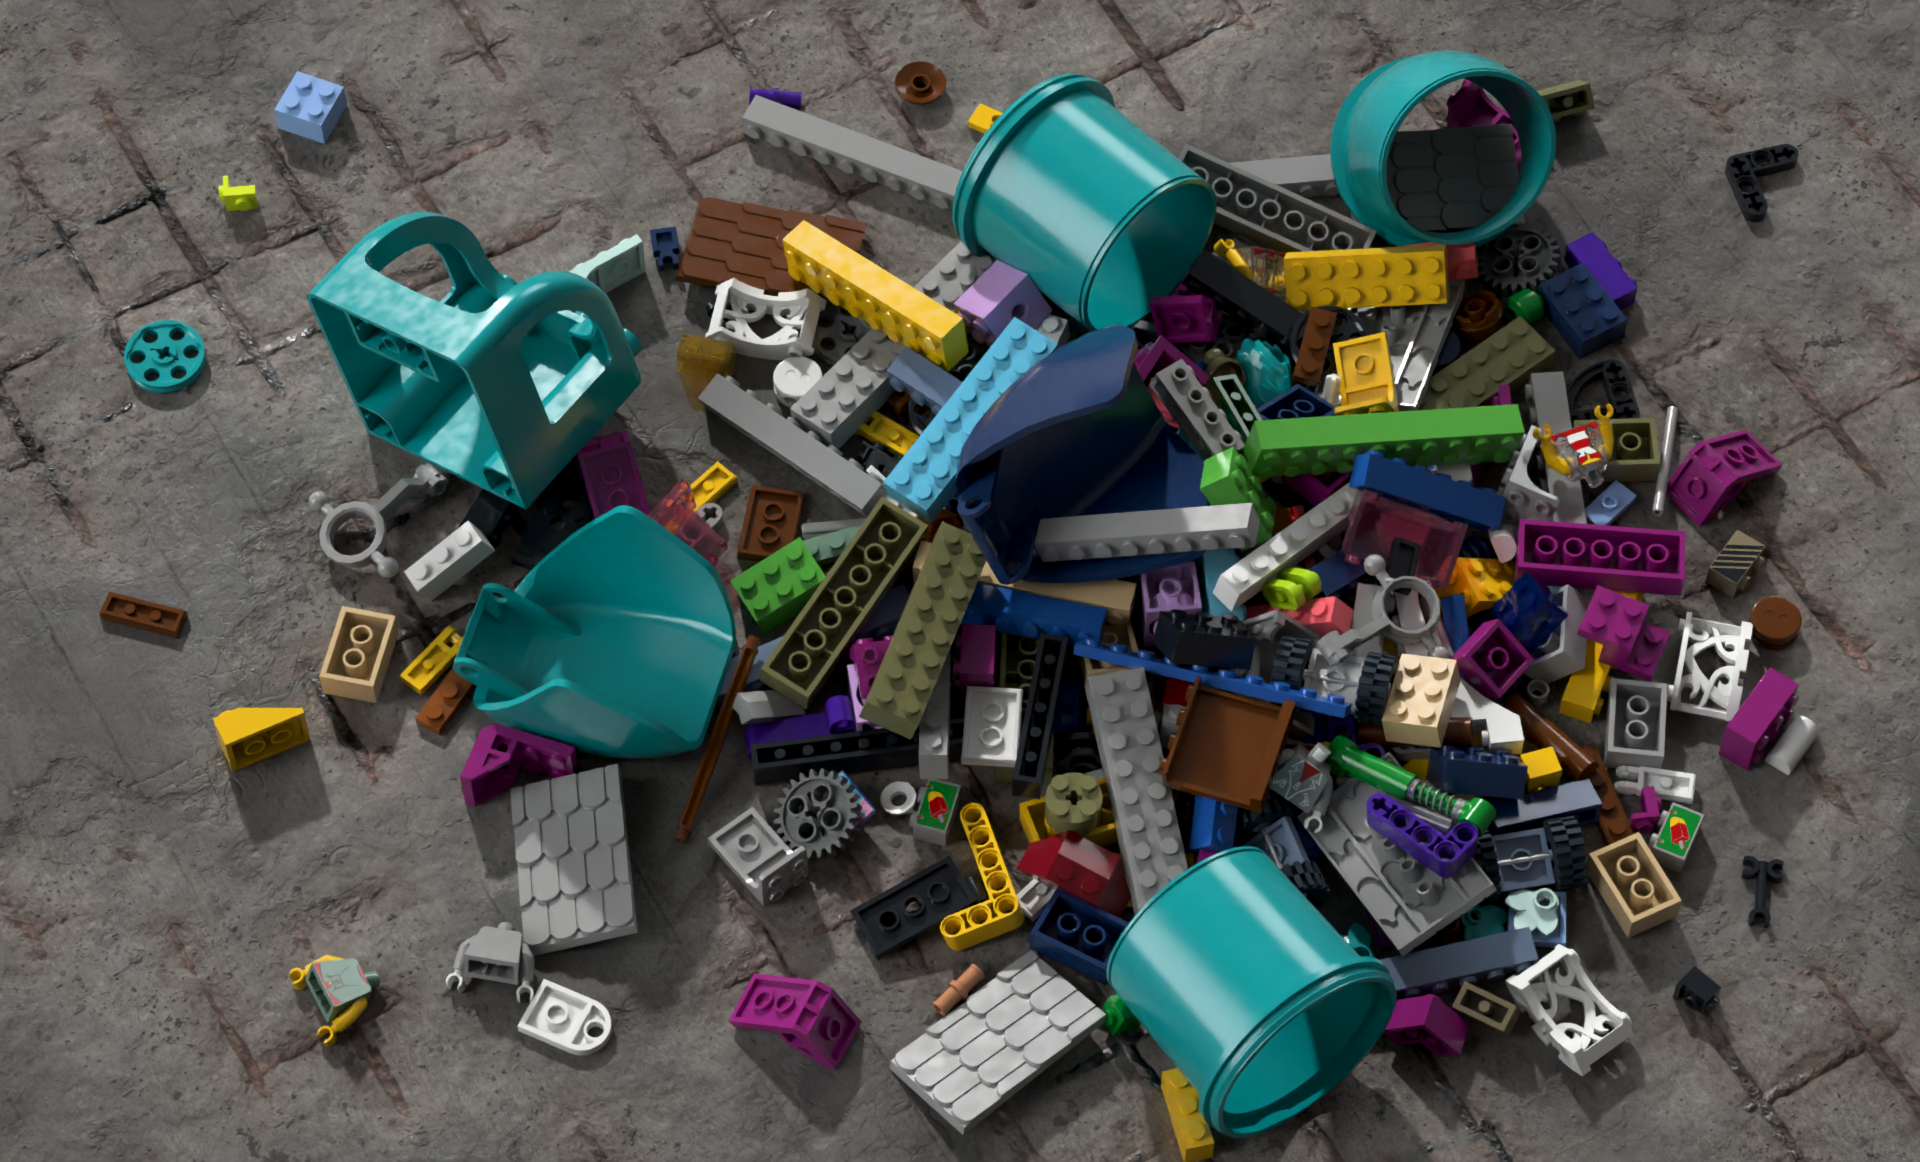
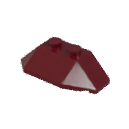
M1070 830L1030 843L1016 869L1055 890L1058 888L1118 918L1121 917L1131 898L1120 856Z

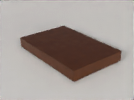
M752 485L739 541L737 559L761 562L796 540L805 502V492Z

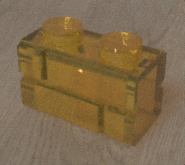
M683 333L676 354L678 371L712 378L717 373L724 378L728 375L731 376L736 363L735 344Z

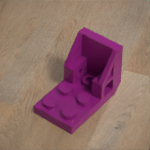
M1182 283L1174 291L1173 296L1150 297L1149 307L1158 337L1162 335L1170 343L1216 342L1224 311L1216 308L1213 299L1191 293Z
M1744 429L1698 443L1689 451L1668 481L1666 494L1698 526H1703L1733 501L1748 481L1775 474L1780 470L1782 464Z
M619 431L590 439L577 452L573 460L581 480L585 483L594 520L622 505L636 508L651 518L627 431Z
M496 723L481 729L460 776L465 804L476 807L514 787L522 768H525L530 773H542L552 778L574 773L579 774L575 747ZM504 765H509V766H510V767L507 768V769L501 768V767L504 766Z
M753 974L728 1020L736 1028L777 1032L788 1046L830 1069L838 1068L862 1022L833 988L820 981Z

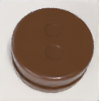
M1769 596L1762 598L1753 606L1748 622L1753 624L1751 638L1756 644L1769 650H1782L1791 646L1798 637L1802 623L1799 609L1793 602L1783 597Z

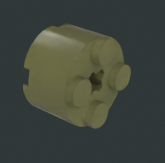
M1066 773L1053 777L1046 791L1045 819L1049 827L1058 832L1057 834L1070 830L1081 837H1085L1095 827L1097 828L1102 816L1103 796L1096 779L1091 775L1081 773Z

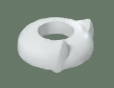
M897 781L885 787L881 793L880 801L887 813L900 816L913 812L917 796L915 789L910 783ZM897 795H905L907 797L906 802L901 806H894L892 804L893 798Z

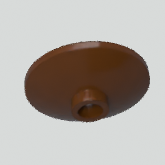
M923 61L912 62L902 67L897 73L895 89L898 95L909 103L917 105L929 104L938 100L943 95L946 89V77L943 71L932 63Z

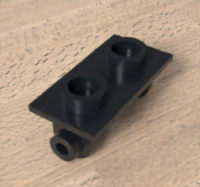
M863 441L862 443L867 446V449L865 451L861 450L857 456L860 464L867 468L872 465L879 470L881 465H884L885 467L881 474L885 478L888 477L903 458L898 454H895L894 458L887 455V448L873 441L872 445Z

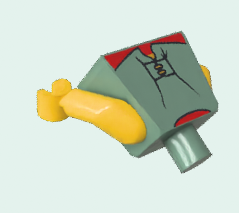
M325 955L306 965L305 970L293 968L289 974L292 980H296L292 983L296 990H302L307 985L309 986L326 1022H332L333 1025L331 1027L322 1026L317 1032L319 1038H322L327 1033L331 1034L323 1042L326 1047L334 1045L337 1040L336 1033L338 1031L343 1032L367 1008V1002L372 993L371 989L380 986V977L377 971L363 973L357 960L343 959L331 955Z

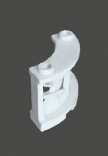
M735 278L717 285L715 290L717 298L709 330L705 335V339L713 343L714 347L745 356L769 360H785L795 356L807 357L813 355V338L819 313L825 310L827 301L808 288L794 292H778V296L764 295V290L749 286ZM727 301L731 303L732 311L726 309ZM765 314L773 315L776 323L783 328L767 338L761 339L747 324V322L760 320ZM723 318L735 320L728 321L726 328L721 327ZM795 329H801L800 337Z
M1687 612L1686 619L1680 618L1677 635H1682L1676 676L1674 685H1668L1667 701L1671 702L1670 710L1731 721L1740 706L1744 679H1740L1739 674L1740 672H1746L1753 628L1752 623L1742 621L1741 626L1698 619L1692 617V612ZM1689 640L1694 644L1687 649V644ZM1715 646L1718 655L1726 662L1734 664V666H1724L1717 669L1712 674L1710 680H1708L1699 669L1694 657L1701 651ZM1731 648L1734 651L1727 652L1724 649ZM1685 663L1689 675H1685L1682 677L1683 666ZM1720 677H1725L1729 681L1726 685L1722 684L1721 681H1719L1718 687L1714 685ZM1685 687L1692 689L1689 699L1695 698L1699 690H1702L1704 695L1699 705L1681 702V692ZM1708 698L1726 710L1705 707Z
M1558 944L1554 947L1555 950L1518 976L1512 975L1505 982L1521 1012L1526 1010L1529 1017L1535 1022L1531 1028L1546 1046L1552 1043L1553 1047L1560 1052L1558 1058L1573 1071L1584 1076L1591 1071L1590 1065L1624 1040L1628 1039L1630 1041L1635 1037L1631 1028L1633 1024L1626 1013L1620 1012L1611 1005L1592 984L1580 965L1581 960L1578 954L1573 949H1568ZM1560 961L1567 976H1561L1558 967L1554 974V982H1551L1548 969ZM1542 974L1543 982L1530 984L1531 981ZM1546 995H1548L1550 1001V1009L1545 1010L1540 1003L1548 1001ZM1556 995L1569 997L1583 1003L1585 1014L1584 1028L1573 1023H1561L1558 1025L1554 1023L1552 1019L1556 1014L1558 1004ZM1605 1023L1614 1029L1603 1038L1593 1034L1594 1032L1606 1034L1609 1029L1603 1028L1602 1024ZM1564 1032H1574L1573 1039H1570ZM1590 1041L1594 1043L1586 1049Z

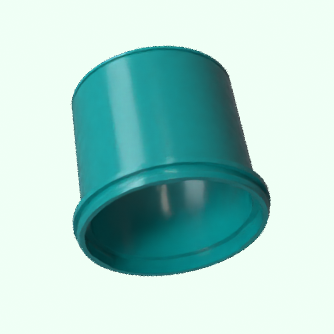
M1063 74L1045 80L1027 91L1011 104L988 129L971 154L960 176L953 200L952 219L958 237L971 253L977 257H982L987 253L999 261L1028 274L1040 293L1087 329L1094 331L1117 323L1130 328L1137 321L1144 320L1151 314L1149 307L1150 297L1170 296L1177 289L1201 254L1209 238L1215 220L1217 200L1213 187L1115 108L1113 96L1105 85L1085 75Z
M1252 846L1235 847L1212 855L1184 871L1162 888L1143 906L1120 935L1110 954L1106 969L1107 981L1111 988L1200 1095L1199 1111L1205 1122L1220 1133L1235 1138L1250 1137L1276 1128L1301 1114L1333 1090L1357 1067L1379 1040L1392 1017L1397 999L1394 981L1385 965L1374 957H1360L1263 850Z

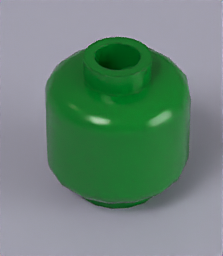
M1523 289L1507 299L1504 314L1509 322L1521 316L1530 325L1543 317L1544 299L1539 293L1531 289Z

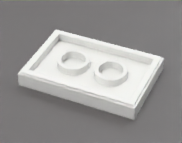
M967 686L961 764L1015 767L1020 741L1023 689Z

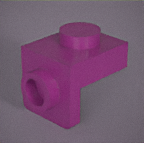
M1654 786L1643 787L1639 799L1642 813L1631 814L1629 821L1632 831H1638L1639 833H1647L1657 829L1660 813H1662L1661 798L1656 796Z

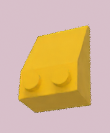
M237 708L224 711L218 717L213 718L220 746L232 772L311 740L302 708Z

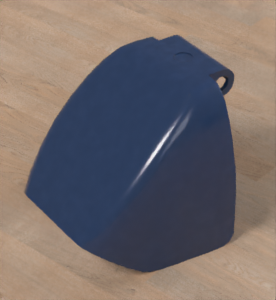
M1117 323L1091 331L1061 346L1036 363L991 405L977 422L964 443L956 471L955 485L960 494L957 511L999 583L1008 585L1019 580L1040 583H1078L1112 580L1195 560L1206 552V550L1042 562L1034 544L1040 519L1211 506L1200 490L1204 463L1197 453L1175 433L1160 413L1133 363L1138 348V339L1135 332L1129 327Z

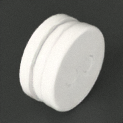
M800 356L790 357L780 362L773 374L776 398L783 405L791 408L823 377L819 365L807 357Z

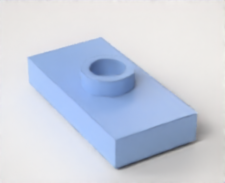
M1615 480L1585 509L1587 524L1610 526L1636 501L1637 495Z

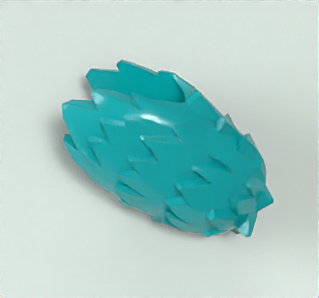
M1250 339L1243 341L1241 350L1237 351L1236 361L1241 364L1245 373L1246 381L1243 388L1257 409L1293 387L1289 358L1283 354L1277 344H1274L1272 347L1266 341L1256 340L1255 343Z

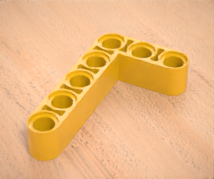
M970 803L964 806L961 810L960 818L990 899L943 919L940 931L949 948L955 951L964 950L1017 929L1023 924L1025 919L992 825L984 808L978 803Z

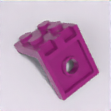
M1162 335L1158 337L1155 343L1149 342L1141 350L1137 349L1133 362L1143 381L1148 374L1154 377L1156 373L1180 359H1183L1186 365H1189L1194 370L1196 379L1202 386L1205 385L1210 377Z

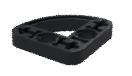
M1606 360L1586 368L1574 378L1566 390L1571 423L1574 420H1594L1597 418L1594 414L1595 408L1573 412V405L1578 395L1588 385L1599 379L1602 380L1608 403L1614 409L1613 415L1609 419H1627L1623 417V414H1627L1630 418H1640L1639 407L1626 367L1619 360ZM1609 370H1613L1616 374L1618 373L1617 382L1614 383V376ZM1615 391H1624L1628 397L1617 399L1613 393ZM1600 407V412L1603 416L1607 415L1606 407Z

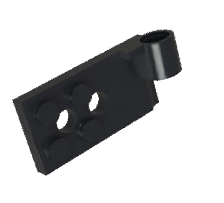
M559 473L546 487L516 548L512 564L532 570L570 535L592 521L594 516L584 481ZM566 500H574L576 502V505L571 508H566L562 504ZM557 521L566 524L562 529H554L551 526Z
M949 855L850 910L879 960L939 927L947 916L987 901L990 898L978 877L974 876L964 879ZM912 902L922 904L921 909L916 913L906 911L907 906ZM887 916L897 918L896 923L891 927L881 925L882 920Z

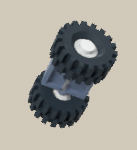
M1270 788L1262 814L1238 807L1233 846H1252L1263 850L1314 907L1323 905V900L1328 899L1330 891L1316 862L1310 863L1295 829L1297 815L1291 802Z
M1568 816L1544 820L1543 826L1538 829L1491 836L1489 831L1486 830L1482 837L1478 838V848L1473 859L1488 876L1497 891L1487 898L1485 897L1480 903L1497 901L1502 893L1552 885L1553 889L1558 891L1585 886L1587 883L1586 877H1588L1586 870L1588 867L1585 858L1586 850H1584V840L1581 837V829L1578 827L1575 817ZM1462 839L1461 841L1467 842L1470 840Z

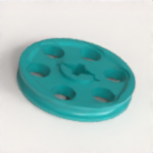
M162 320L143 326L131 336L125 348L124 361L130 378L139 387L155 393H171L189 386L200 376L205 366L206 352L200 335L192 327L179 321ZM175 332L185 334L181 340L171 339V335ZM154 334L158 336V339L153 343L144 341L148 335ZM189 350H197L199 352L195 358L185 357V353ZM136 355L145 356V360L137 364L131 361ZM177 370L186 372V375L181 379L172 377L173 373ZM150 373L160 375L155 381H147L145 379Z

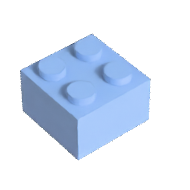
M297 71L274 109L278 128L325 144L347 107L345 90L343 86Z

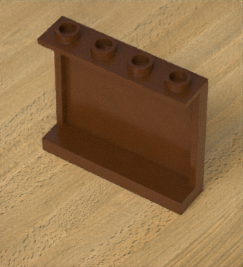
M1197 676L1194 686H1188L1185 701H1187L1185 710L1180 709L1176 722V725L1179 726L1177 733H1172L1168 743L1170 753L1168 758H1163L1160 764L1159 774L1162 775L1163 786L1262 814L1296 716L1295 702L1284 699L1282 707L1204 686L1201 683V677Z

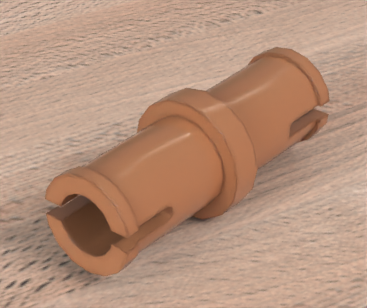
M971 964L956 981L952 980L948 984L949 988L932 1003L934 1009L945 1017L960 1000L964 1001L969 996L968 992L985 977L984 973L976 965Z

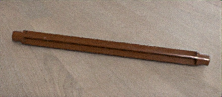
M749 636L746 645L742 647V653L682 817L676 827L675 840L680 843H687L689 835L693 833L696 818L736 712L732 708L737 693L743 692L755 657L759 652L760 639L755 636Z

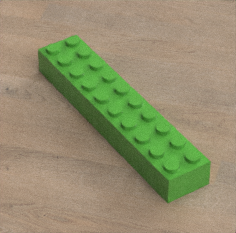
M1518 404L1260 420L1254 422L1245 442L1243 453L1252 475H1256L1261 479L1280 475L1294 477L1299 474L1308 473L1313 475H1321L1325 472L1348 473L1353 470L1355 455L1367 454L1368 450L1381 452L1384 454L1383 457L1387 459H1403L1406 461V465L1411 467L1414 465L1429 467L1430 465L1453 466L1460 463L1476 465L1481 462L1490 461L1503 463L1511 460L1525 430Z

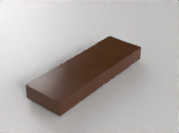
M113 592L108 593L99 613L102 620L177 639L188 617L187 611Z

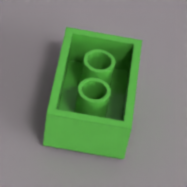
M1231 447L1206 459L1200 490L1210 505L1253 503L1260 520L1255 546L1271 539L1275 512L1277 510L1274 500L1270 496L1267 497L1262 490L1259 478L1256 475L1253 476L1248 469L1245 457L1242 454L1239 455L1235 448ZM1243 547V548H1240V549H1241L1242 552H1243V551H1245V550H1247V549H1250V548H1252V547Z
M799 537L736 576L730 582L761 632L765 635L800 613L826 576Z

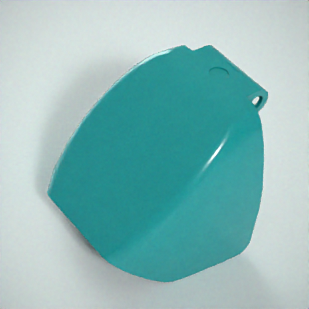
M622 505L589 522L570 535L524 577L515 591L496 583L483 585L452 668L457 675L477 686L473 696L475 707L503 726L573 746L576 753L632 759L673 756L699 748L702 744L734 653L736 627L726 589L716 569L704 557L656 521L636 508ZM491 592L502 594L506 598L496 597Z

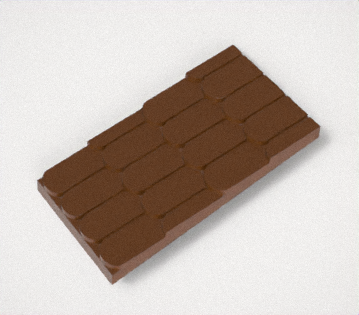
M712 197L701 198L695 211L675 281L717 287V285L735 278L749 286L764 290V295L778 296V292L810 289L807 284L802 281H796L790 276L782 240L805 220L859 254L867 223L831 215L824 217L796 210L784 211L747 202L740 204ZM816 293L827 301L826 304L834 305L826 296Z

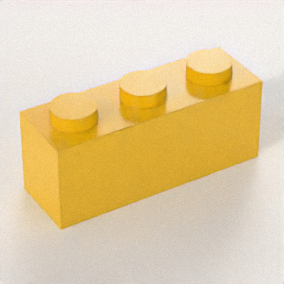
M1178 1068L1162 1071L1161 1088L1183 1161L1195 1162L1212 1158L1214 1140L1209 1125L1202 1118L1199 1111L1200 1095Z

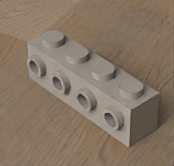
M1183 359L1155 374L1150 383L1151 388L1204 461L1231 447H1234L1239 455L1245 447L1242 436L1239 432L1234 431L1228 423L1226 414L1223 410L1218 409L1212 401L1210 392L1205 387H1202L1196 379L1194 370L1189 365H1186Z

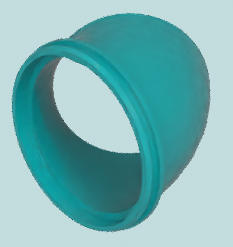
M1454 50L1435 51L1404 57L1371 72L1357 84L1344 101L1338 112L1330 141V161L1333 178L1345 205L1359 223L1377 230L1376 237L1394 247L1426 242L1446 245L1475 242L1476 248H1479L1493 241L1509 229L1536 201L1548 181L1556 152L1554 121L1547 104L1540 94L1521 77L1496 61L1476 54ZM1464 78L1489 92L1509 114L1517 131L1521 148L1519 178L1507 203L1486 222L1459 232H1431L1406 222L1395 209L1389 195L1386 180L1387 159L1393 139L1400 125L1412 109L1440 87Z

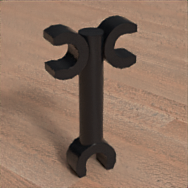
M1744 856L1742 865H1749L1753 869H1743L1741 877L1746 880L1756 877L1754 909L1748 917V925L1752 927L1754 918L1759 917L1763 919V926L1767 929L1771 920L1770 913L1766 910L1768 880L1777 884L1782 882L1783 874L1774 873L1773 869L1782 870L1784 861L1775 859L1768 863L1767 861H1758L1753 856Z

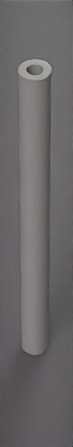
M1670 406L1667 410L1660 468L1652 514L1655 516H1662L1664 511L1678 416V408L1675 406Z

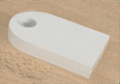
M543 979L517 1026L519 1032L574 1055H589L599 1051L607 1044L612 1032L609 1012L601 1003L546 979ZM593 1027L603 1029V1034L599 1037L594 1038L587 1033Z

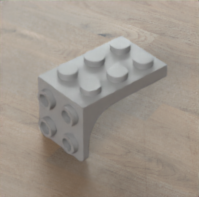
M1531 425L1528 434L1523 435L1517 447L1520 451L1515 450L1511 460H1509L1507 466L1512 469H1506L1500 482L1505 487L1499 486L1496 495L1506 498L1502 521L1518 527L1520 519L1551 521L1560 502L1558 497L1535 486L1527 474V464L1537 442L1532 432L1538 427Z
M753 807L708 838V844L763 906L770 901L775 902L779 900L787 889L793 885H800L808 875V858L805 847L800 846L792 851Z

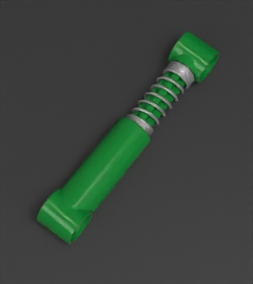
M1337 736L1329 746L1331 754L1325 762L1331 766L1330 772L1337 776L1347 774L1402 800L1419 801L1420 805L1425 804L1427 808L1432 807L1434 811L1439 810L1440 814L1446 813L1447 817H1452V819L1457 821V824L1470 822L1477 827L1478 838L1482 837L1496 816L1495 808L1486 800L1481 798H1473L1471 801L1461 798L1457 800L1454 795L1450 797L1447 792L1441 793V789L1435 790L1434 786L1428 787L1427 783L1422 784L1418 775L1360 750L1354 742L1346 737Z

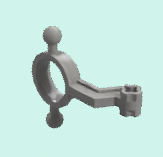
M431 463L421 464L415 470L416 473L413 478H401L373 506L366 502L352 501L341 504L334 509L330 505V499L326 493L322 491L312 493L309 497L310 508L315 512H323L327 516L322 522L319 533L322 549L328 558L345 567L360 568L375 562L378 565L377 569L381 576L385 578L394 577L399 571L397 560L392 557H385L382 554L387 542L385 522L405 503H423L429 496L432 498L436 495L440 496L446 490V485L449 483L448 479ZM355 517H367L374 521L376 535L368 549L352 556L342 555L334 549L333 540L335 532L343 523Z
M1376 554L1368 556L1364 561L1365 572L1371 576H1376L1382 585L1376 592L1371 604L1373 621L1359 630L1350 629L1341 636L1337 630L1331 631L1315 644L1331 667L1342 663L1351 656V651L1381 633L1387 639L1398 644L1414 645L1422 642L1428 650L1427 657L1449 659L1448 649L1442 645H1437L1431 636L1435 632L1440 620V600L1436 591L1426 581L1414 576L1390 578L1385 571L1384 558ZM1398 588H1410L1419 592L1426 599L1430 607L1428 623L1416 630H1404L1396 626L1385 612L1386 596Z

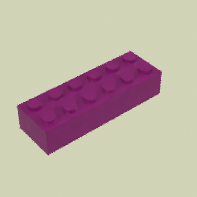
M1520 519L1516 533L1515 583L1559 587L1570 585L1572 588L1596 589L1597 585L1612 591L1680 596L1685 581L1686 532Z

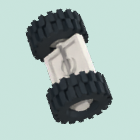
M1284 635L1279 642V649L1276 651L1270 684L1273 685L1275 681L1287 683L1290 685V689L1300 691L1301 688L1316 690L1317 695L1327 698L1329 694L1342 696L1345 698L1344 702L1352 703L1350 714L1355 715L1356 721L1383 726L1382 718L1399 665V658L1368 652L1366 658L1351 655L1339 665L1331 667L1319 649L1314 648L1312 640Z

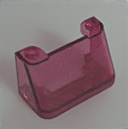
M1363 489L1356 491L1341 554L1345 555V561L1355 565H1360L1361 561L1364 562L1370 555H1380L1384 558L1386 570L1392 541L1395 536L1419 544L1421 549L1414 577L1426 581L1438 593L1439 589L1448 588L1468 526L1456 521L1454 523L1444 521L1445 519L1436 518L1388 501L1384 497L1377 498V493Z

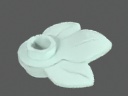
M1542 888L1532 892L1522 889L1506 898L1505 904L1517 912L1513 921L1514 930L1530 927V931L1533 932L1538 928L1542 934L1548 936L1556 929L1558 924L1556 911L1559 906V900L1552 890ZM1545 901L1549 906H1542L1539 903Z

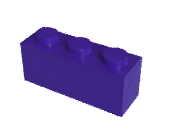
M1591 232L1567 244L1564 261L1570 268L1584 263L1620 310L1634 304L1637 284L1632 277H1628L1624 272L1620 261L1617 258H1613L1602 239H1598L1594 232Z

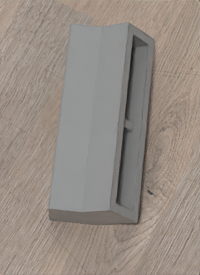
M776 690L737 693L732 706L739 714L742 725L765 723L805 715L803 707Z

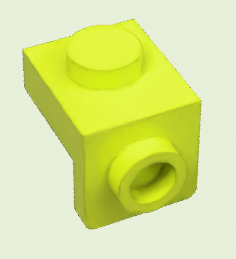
M223 176V185L219 186L220 201H225L227 211L258 209L255 185L231 187L229 177Z

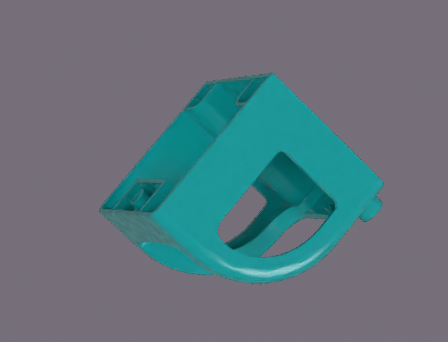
M412 212L386 221L365 235L307 294L310 307L367 433L524 509L531 505L641 383V374L635 357L642 350V344L631 331L622 327L611 300L596 284L582 276L567 271L540 273L518 284L510 276L499 273L495 269L472 231L457 220L442 214ZM430 244L440 255L451 279L452 288L438 302L387 278L379 272L403 253L415 247Z

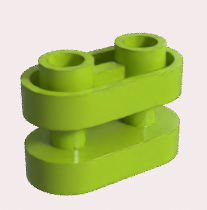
M1286 567L1278 573L1277 579L1272 578L1263 584L1261 590L1266 601L1273 607L1296 611L1305 604V598L1312 599L1321 592L1322 582L1318 574L1313 571Z

